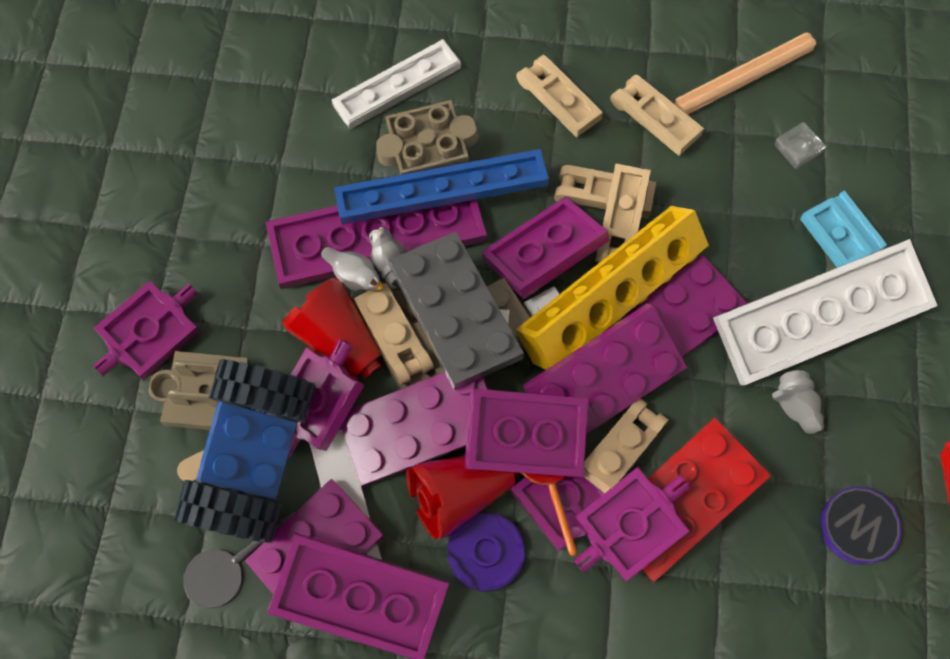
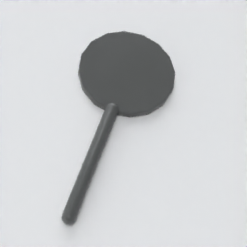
M291 511L279 520L276 531L296 512ZM253 541L234 557L229 552L219 549L206 550L196 555L187 565L184 573V589L188 598L196 605L207 609L219 608L231 602L239 592L242 584V569L239 562L264 542Z

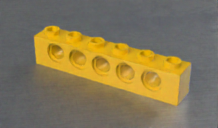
M670 206L516 328L515 331L532 363L547 370L602 334L610 326L620 322L627 312L636 305L643 303L648 295L661 284L670 281L673 275L683 266L694 261L697 255L709 246L695 210Z

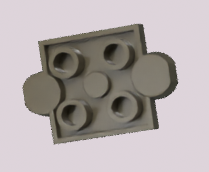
M452 100L385 116L389 134H385L377 140L376 152L378 160L382 165H398L400 175L468 163L469 156L466 148L474 145L478 141L479 135L474 119L467 115L456 117Z
M175 351L171 370L156 372L151 377L148 388L149 395L154 400L164 404L160 422L164 426L210 430L218 402L209 399L219 360H234L251 364L249 359Z

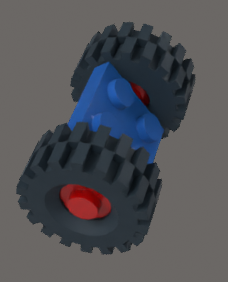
M219 360L209 399L217 401L218 404L196 480L200 482L185 479L174 520L225 535L273 543L283 503L259 496L276 500L296 422H306L315 384L308 380L262 366H254L234 360Z

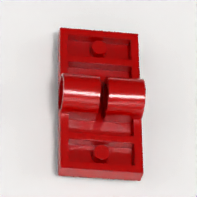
M716 418L712 419L648 478L650 483L662 490L680 475L684 482L677 486L673 492L686 482L691 488L672 502L676 515L689 532L642 569L653 582L661 577L771 476Z

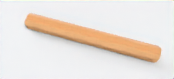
M804 33L678 97L675 105L688 115L813 51L816 40L812 38L810 33Z

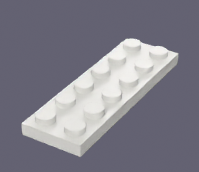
M909 239L713 317L741 386L938 305Z

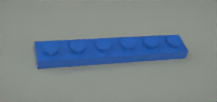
M541 149L338 186L334 187L342 225L548 186L549 178Z

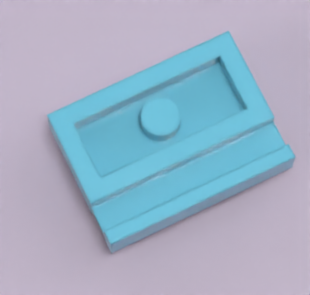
M845 191L841 192L837 197L830 198L804 212L800 218L837 268L881 251L887 246L886 242Z

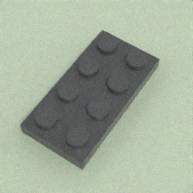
M457 232L389 259V266L453 390L523 359L524 353Z

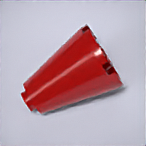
M333 277L315 288L305 297L307 301L299 309L295 306L282 322V325L288 332L323 357L330 358L339 339H343L354 347L343 366L348 374L355 379L362 376L366 380L382 366L378 361L382 353L346 287L338 278Z
M465 456L417 463L409 467L406 472L411 498L417 496L421 507L416 510L417 515L426 531L434 539H441L450 535L515 485V477L518 476V472L465 468Z

